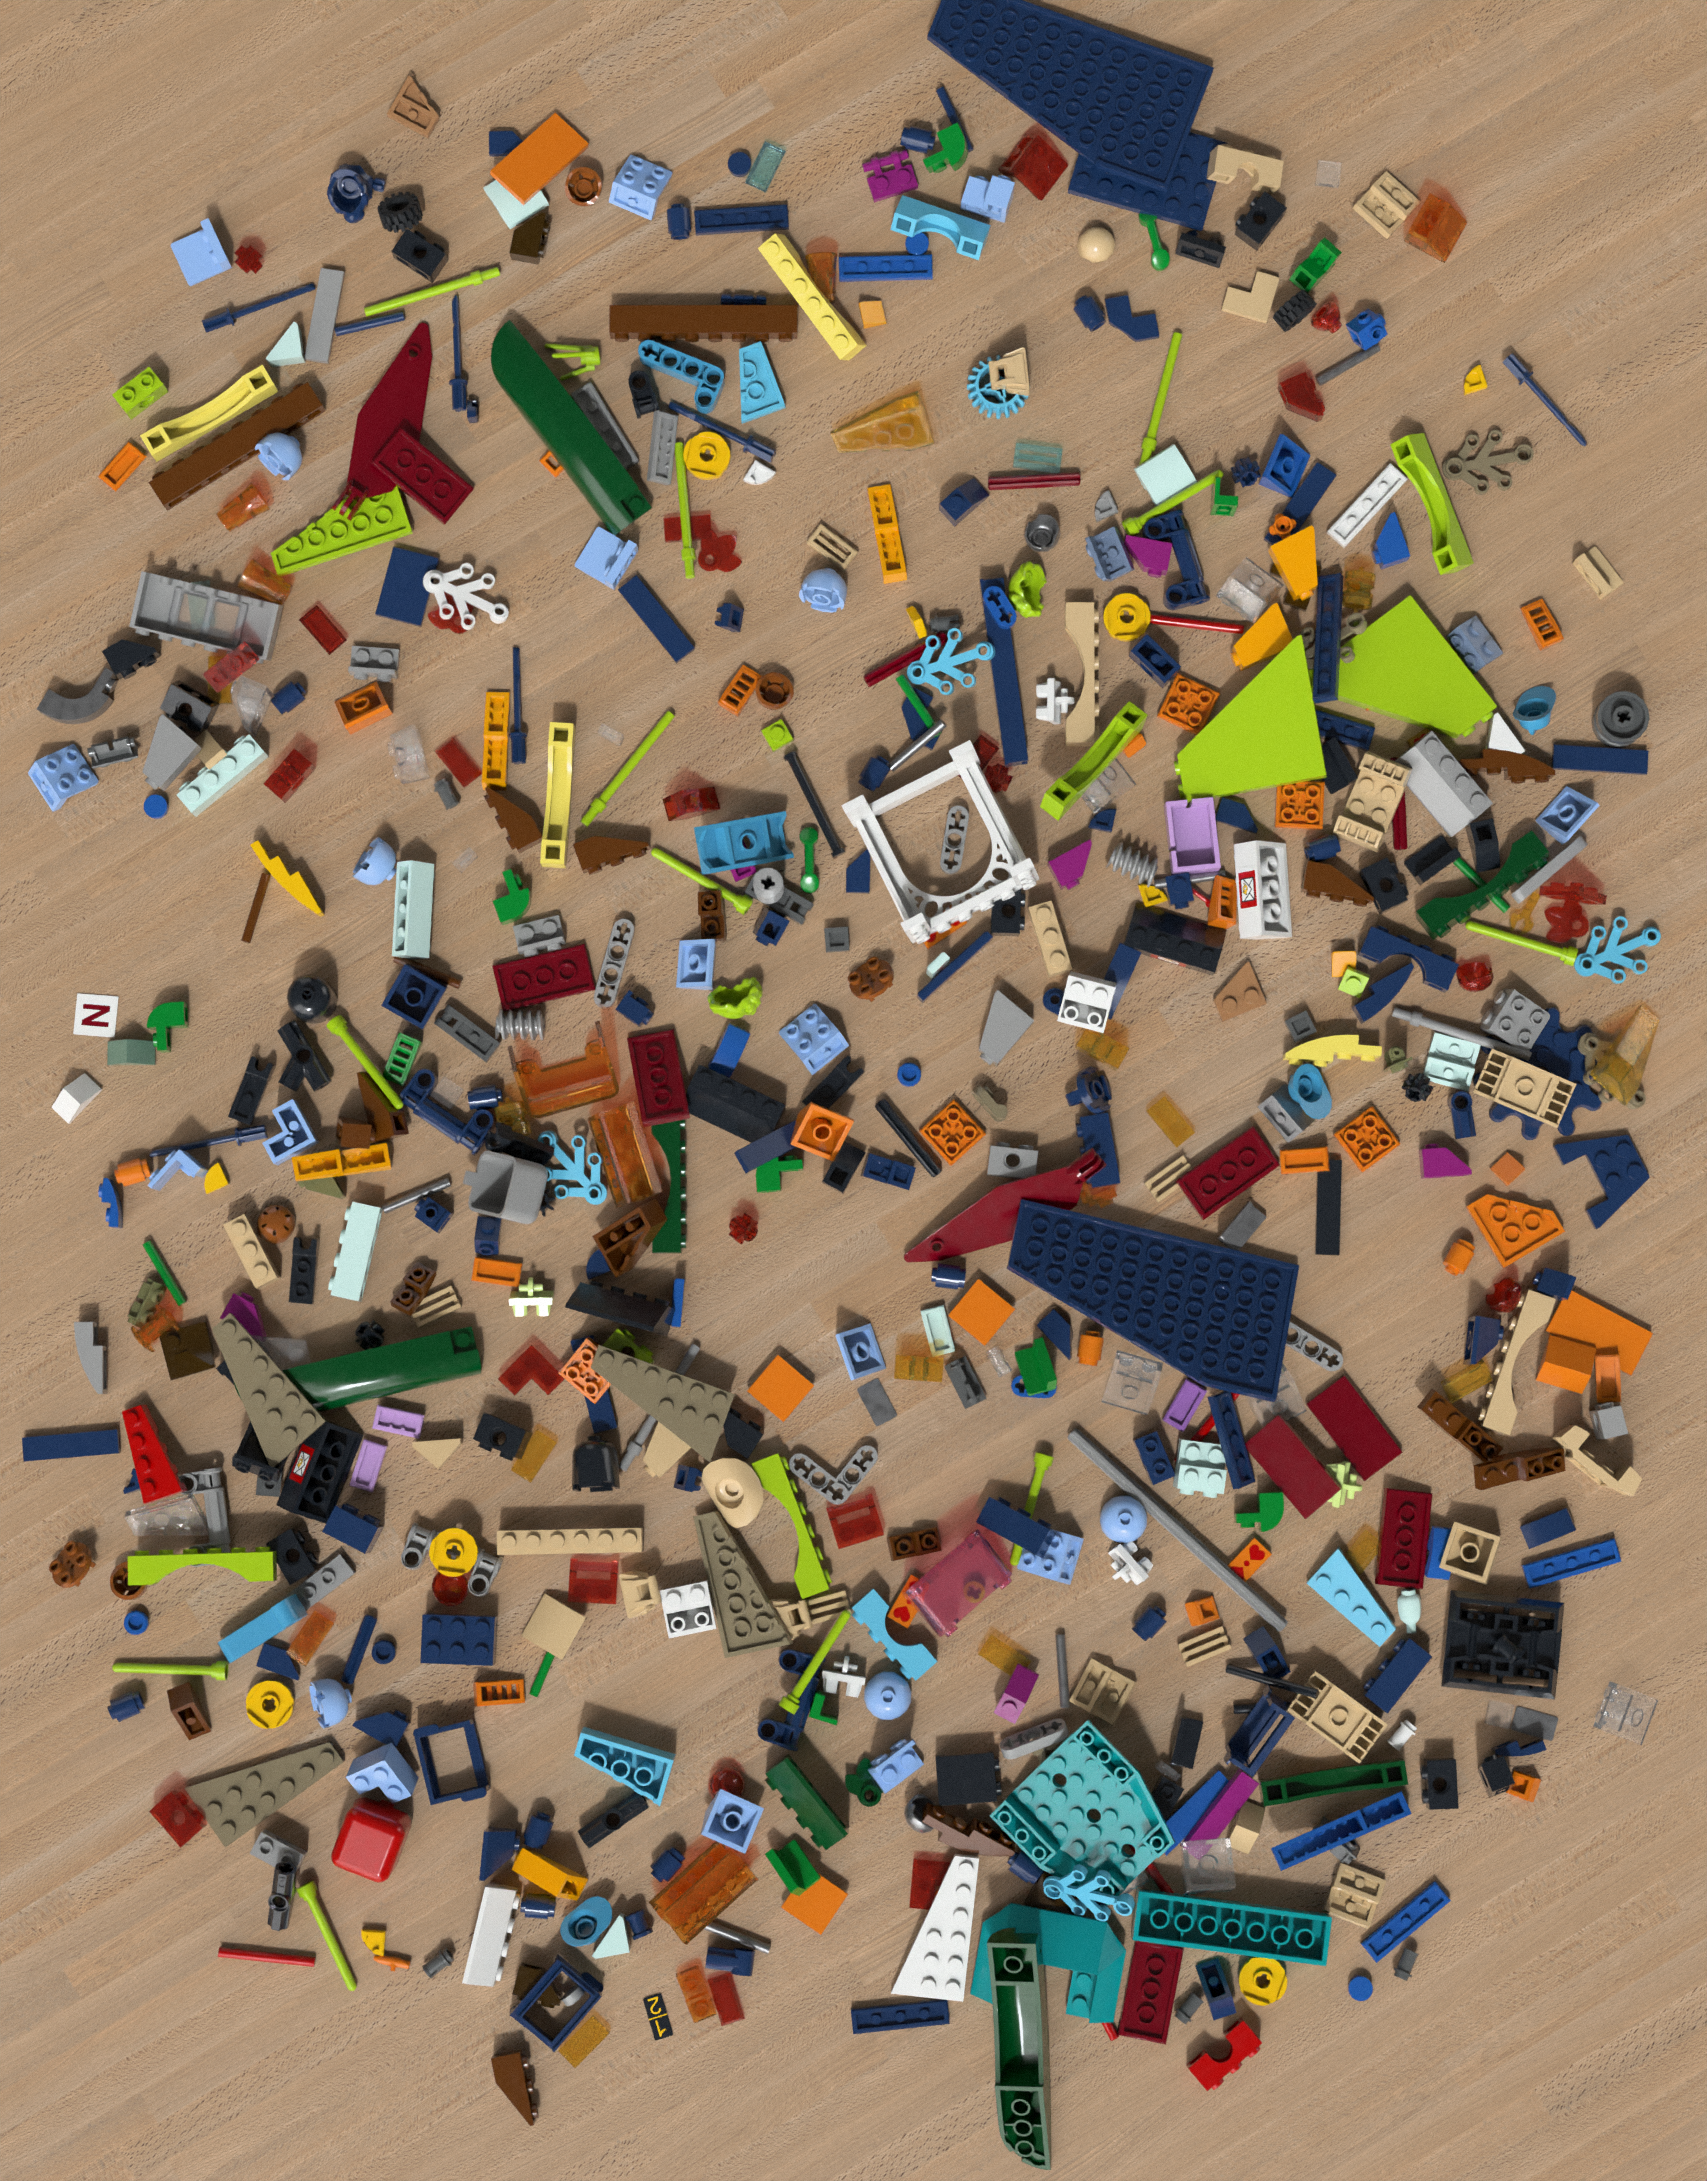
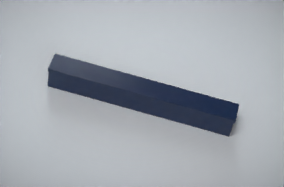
M1004 578L980 579L979 586L987 642L992 643L995 647V655L990 660L1004 768L1028 764V753L1011 629L1000 628L983 602V594L991 586L1001 588L1006 595ZM992 592L989 593L988 601H994L998 607L1000 605L998 603L1000 595H994ZM1001 609L1002 618L1000 621L1010 623L1009 615H1006L1003 609Z

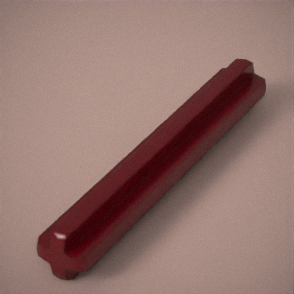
M1079 472L993 476L988 478V489L1009 490L1079 486L1081 478Z
M944 632L934 635L940 638V647L946 645L948 638ZM933 638L930 641V645L935 647L937 640ZM926 640L865 674L863 678L867 686L871 687L907 667L912 662L919 660L927 647Z
M1393 757L1390 760L1395 761L1399 757ZM1405 791L1392 820L1393 848L1398 851L1408 848Z

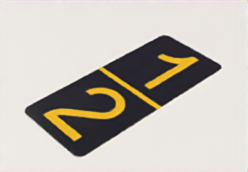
M659 1993L643 1998L654 2039L660 2040L672 2036L673 2032L662 1994Z

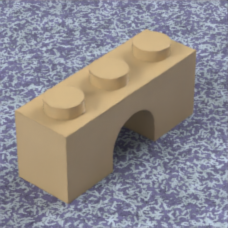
M1221 144L1210 152L1207 179L1229 184L1236 178L1237 169H1243L1251 177L1250 190L1266 192L1272 195L1280 188L1284 161L1276 159L1273 155L1262 156L1255 154L1252 150L1233 149L1231 145Z
M1052 901L1029 907L1028 914L1040 945L1041 957L1048 978L1071 972L1072 966Z
M243 1214L223 1225L256 1289H262L281 1279L271 1258L264 1251L258 1238L259 1234L249 1215Z

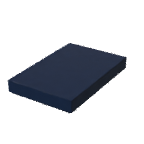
M393 547L375 615L422 627L431 594L424 588L423 578L427 572L437 570L439 558Z

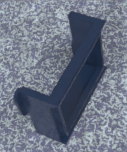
M1269 1685L1265 1686L1262 1696L1225 1746L1227 1751L1224 1756L1225 1763L1228 1765L1232 1762L1252 1777L1295 1719L1289 1713L1285 1705L1286 1702L1272 1693ZM1282 1714L1284 1717L1281 1719V1721L1276 1726L1274 1731L1271 1733L1269 1738L1266 1740V1742L1263 1744V1746L1258 1751L1256 1756L1250 1762V1755L1253 1753V1751L1258 1746L1260 1741L1266 1735V1733L1271 1728L1273 1723L1276 1721L1278 1716Z
M474 1718L441 1727L437 1724H432L413 1731L430 1805L458 1798L467 1802L486 1796L487 1791L491 1788ZM464 1727L478 1786L441 1795L427 1736Z
M558 1954L555 1957L554 1963L519 2004L510 2009L509 2016L513 2017L555 2052L602 1997L603 1985L590 1973L583 1972L581 1974ZM563 1971L591 1996L553 2039L527 2017L525 2013L559 1973Z

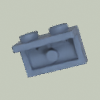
M1114 526L1096 536L1085 538L1087 553L1090 557H1093L1096 564L1094 567L1095 572L1102 581L1111 582L1135 570L1117 527Z
M1476 615L1459 625L1446 636L1472 674H1475L1503 654Z

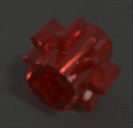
M241 245L234 254L238 258L234 262L246 274L250 271L256 274L263 267L260 262L263 256L253 246L249 245L247 248H244Z
M999 763L993 767L988 765L984 773L995 794L1001 790L1006 792L1013 776L1008 775L1009 768Z
M744 1213L743 1217L737 1215L729 1223L731 1231L729 1236L740 1244H743L744 1240L750 1242L757 1236L758 1228L756 1225L758 1222L747 1213Z

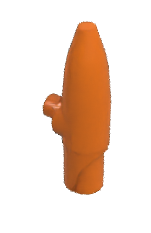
M384 1955L374 1956L373 1958L378 1963L391 1966L390 1971H395L398 1967L409 1969L411 1961Z

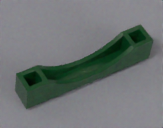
M1531 830L1512 844L1510 854L1504 866L1486 885L1462 896L1434 898L1416 911V919L1433 940L1437 937L1443 938L1451 931L1454 925L1466 922L1471 917V913L1477 909L1481 911L1490 904L1491 899L1496 896L1499 898L1506 894L1511 885L1523 882L1534 869L1540 870L1548 863L1549 851Z
M686 1119L651 1126V1134L659 1142L666 1155L671 1178L670 1195L664 1210L667 1221L652 1241L653 1254H682V1248H686V1234H682V1224H686V1210H682V1201H686V1186H682L681 1177H686V1163H681V1153H686V1139H681V1129H686Z
M1396 1758L1259 1779L1258 1783L1261 1803L1265 1807L1323 1795L1408 1785L1405 1760Z

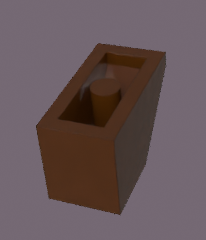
M337 1116L335 1140L341 1147L370 1149V1143H374L375 1128H371L372 1125L368 1121Z
M190 1682L167 1690L170 1710L188 1740L211 1732V1727L199 1696Z

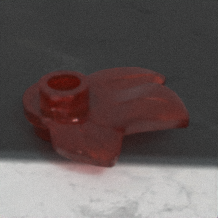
M713 529L708 530L700 541L702 551L698 555L699 566L705 571L718 569L723 572H730L739 567L742 561L732 554L736 546L737 537L735 535L717 537ZM707 555L713 557L712 564L706 563L705 557Z
M444 592L447 603L454 608L452 618L448 620L441 618L439 608L428 614L429 620L435 627L441 630L450 629L456 634L467 632L468 630L464 629L461 625L455 624V620L461 618L453 596ZM466 602L469 613L471 614L474 609V606ZM448 608L442 610L445 615L451 613ZM467 618L464 620V623L471 625V620Z
M1567 898L1563 907L1555 906L1544 911L1547 921L1553 926L1546 935L1549 941L1566 943L1572 937L1580 938L1585 936L1589 931V922L1582 915V907L1573 899ZM1575 922L1581 923V927L1579 929L1573 928V924Z

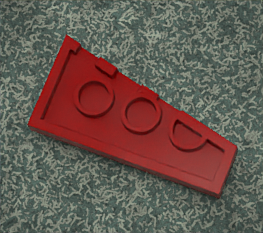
M139 1405L122 1411L143 1503L150 1504L187 1491L185 1484L181 1483L177 1474L179 1472L176 1465L171 1463L167 1455L168 1449L165 1443H162L158 1436L159 1430L147 1405Z

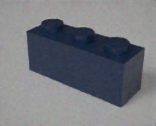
M1108 1113L1080 1117L1079 1123L1075 1124L1077 1137H1082L1083 1147H1079L1080 1155L1093 1148L1107 1164L1105 1168L1085 1182L1086 1185L1090 1184L1091 1189L1119 1185L1120 1177Z
M989 1497L976 1523L1029 1552L1044 1558L1056 1535V1532L1050 1530L1051 1524L1040 1518L1037 1522L1030 1519L1031 1513L1021 1508H1018L1017 1511L1009 1508L1011 1503L1001 1497H998L997 1500Z
M1408 1637L1404 1640L1400 1639L1394 1645L1392 1650L1395 1652L1390 1659L1386 1657L1377 1668L1380 1670L1375 1678L1371 1676L1362 1687L1365 1689L1362 1694L1387 1714L1432 1658L1429 1653Z

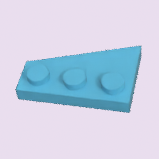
M760 341L739 349L742 424L786 408L762 342Z

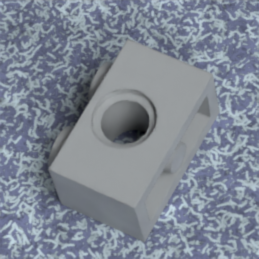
M996 1142L995 1146H990L987 1176L1022 1179L1036 1175L1038 1151H1034L1033 1146L1019 1145V1149L1009 1148L1010 1144ZM1011 1154L1016 1155L1019 1158V1165L1016 1167L1008 1166L1006 1163L1007 1156Z
M1606 1402L1595 1405L1596 1410L1589 1411L1596 1439H1608L1628 1434L1621 1405L1614 1406L1613 1402Z
M265 1829L260 1833L250 1854L273 1867L277 1863L284 1861L292 1862L298 1871L307 1851Z

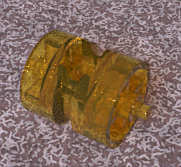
M1359 567V570L1346 571L1344 586L1347 590L1343 591L1342 606L1354 609L1353 613H1358V610L1372 609L1373 594L1370 591L1375 587L1376 575L1364 571V567Z
M505 1098L506 1103L504 1105L494 1108L497 1122L512 1127V1131L524 1136L532 1134L530 1122L525 1119L527 1111L524 1101L510 1102V1098Z

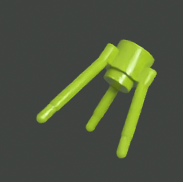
M544 345L545 348L579 351L553 353L552 357H580L581 365L586 364L583 368L561 376V381L587 371H595L594 366L600 365L598 346Z

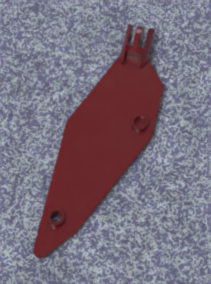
M426 323L418 324L358 413L347 484L331 507V509L336 511L347 494L349 497L339 512L340 515L344 516L353 501H357L347 517L349 521L353 519L366 498L392 492L396 487L392 481L372 466L371 463L397 431L402 427L418 442L420 441L432 362L429 327ZM413 351L417 356L412 357L409 352Z
M1090 1148L1067 1166L998 1185L904 1254V1260L908 1263L941 1261L1012 1241L1021 1199L1070 1211L1077 1206L1083 1183L1105 1168L1107 1164L1093 1148Z

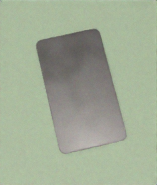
M878 1379L857 1389L876 1426H880L897 1416Z
M1518 1706L1516 1707L1511 1729L1552 1741L1558 1718Z

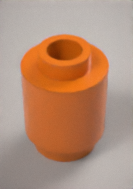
M137 1158L117 1164L118 1169L114 1170L117 1183H122L124 1187L146 1181V1178L151 1176L146 1158L142 1160Z
M1458 1239L1456 1243L1452 1244L1443 1261V1264L1446 1266L1445 1270L1455 1276L1459 1273L1464 1274L1474 1256L1473 1251L1475 1247L1465 1240Z
M1086 1331L1085 1335L1080 1334L1077 1357H1079L1078 1363L1097 1366L1098 1361L1101 1360L1104 1338H1100L1099 1332Z

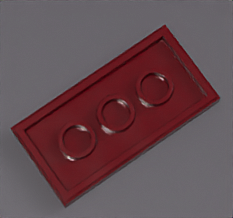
M402 427L371 463L372 466L443 525L447 523L474 490L470 484Z
M585 944L492 966L503 1012L595 991Z
M674 1029L627 1038L643 1128L689 1119L690 1114Z
M1251 1126L1175 1182L1200 1218L1205 1220L1276 1169L1280 1164L1254 1126Z
M1342 1376L1306 1403V1406L1346 1459L1351 1462L1352 1467L1363 1481H1366L1403 1453L1345 1376Z
M1281 1414L1276 1416L1245 1443L1249 1453L1304 1519L1310 1517L1342 1489Z
M1384 1488L1375 1584L1423 1589L1433 1493Z
M1135 1941L1118 2035L1166 2045L1184 1947Z

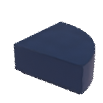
M476 399L467 400V418L469 423L479 422L478 401Z
M1106 809L1099 812L1092 818L1088 828L1111 833L1117 809Z
M600 1249L594 1252L588 1260L586 1266L588 1280L610 1271Z

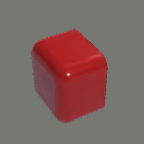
M367 1797L356 1799L345 1815L331 1853L333 1864L338 1868L377 1883L386 1881L396 1868L412 1826L410 1816L403 1811L393 1808L394 1804L383 1799L380 1802Z

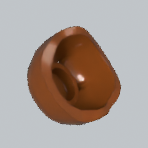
M579 167L569 173L565 182V193L572 203L578 206H590L597 201L601 194V180L593 169Z
M776 672L762 676L758 680L755 690L758 702L770 710H778L790 703L794 695V689L790 680L783 674Z
M270 1205L258 1217V1233L268 1243H283L292 1235L295 1229V1217L288 1208L282 1205Z
M128 1561L119 1564L111 1573L110 1587L117 1597L124 1600H135L145 1593L148 1585H128V1572L124 1570L126 1568L128 1571Z

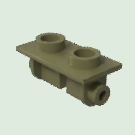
M1393 1046L1384 1054V1059L1388 1066L1384 1072L1391 1070L1392 1074L1405 1069L1408 1067L1407 1063L1412 1060V1057L1406 1059L1403 1049L1399 1046Z
M149 1278L146 1282H143L137 1297L143 1299L142 1304L134 1302L127 1315L129 1317L127 1322L147 1330L154 1320V1314L159 1304L164 1299L167 1286Z

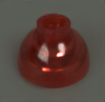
M1328 302L1320 307L1311 318V326L1319 331H1330L1331 334L1338 331L1342 323L1340 322V309L1336 302Z

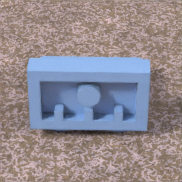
M630 155L613 181L609 203L652 220L656 212L658 198L671 179L672 171L637 156Z
M209 218L200 222L202 230L170 245L189 286H193L232 268Z
M597 527L577 559L575 567L615 590L639 550L636 543L630 540L626 543L603 528Z
M75 744L36 760L28 772V775L53 812L61 809L67 798L87 790L99 782Z
M816 1004L810 1006L779 1031L780 1036L796 1053L812 1075L849 1047L840 1031Z
M180 1149L177 1152L174 1150L165 1159L167 1164L161 1170L159 1168L155 1170L149 1177L151 1182L148 1186L151 1189L160 1191L179 1169L193 1178L195 1176L203 1178L208 1170L188 1152Z
M1050 1529L1056 1532V1535L1044 1558L1023 1548L1017 1569L1070 1585L1084 1539Z
M906 1739L899 1740L890 1747L892 1752L888 1755L886 1753L881 1754L870 1762L872 1767L868 1771L884 1794L924 1765L912 1748L916 1744L913 1739L908 1741Z

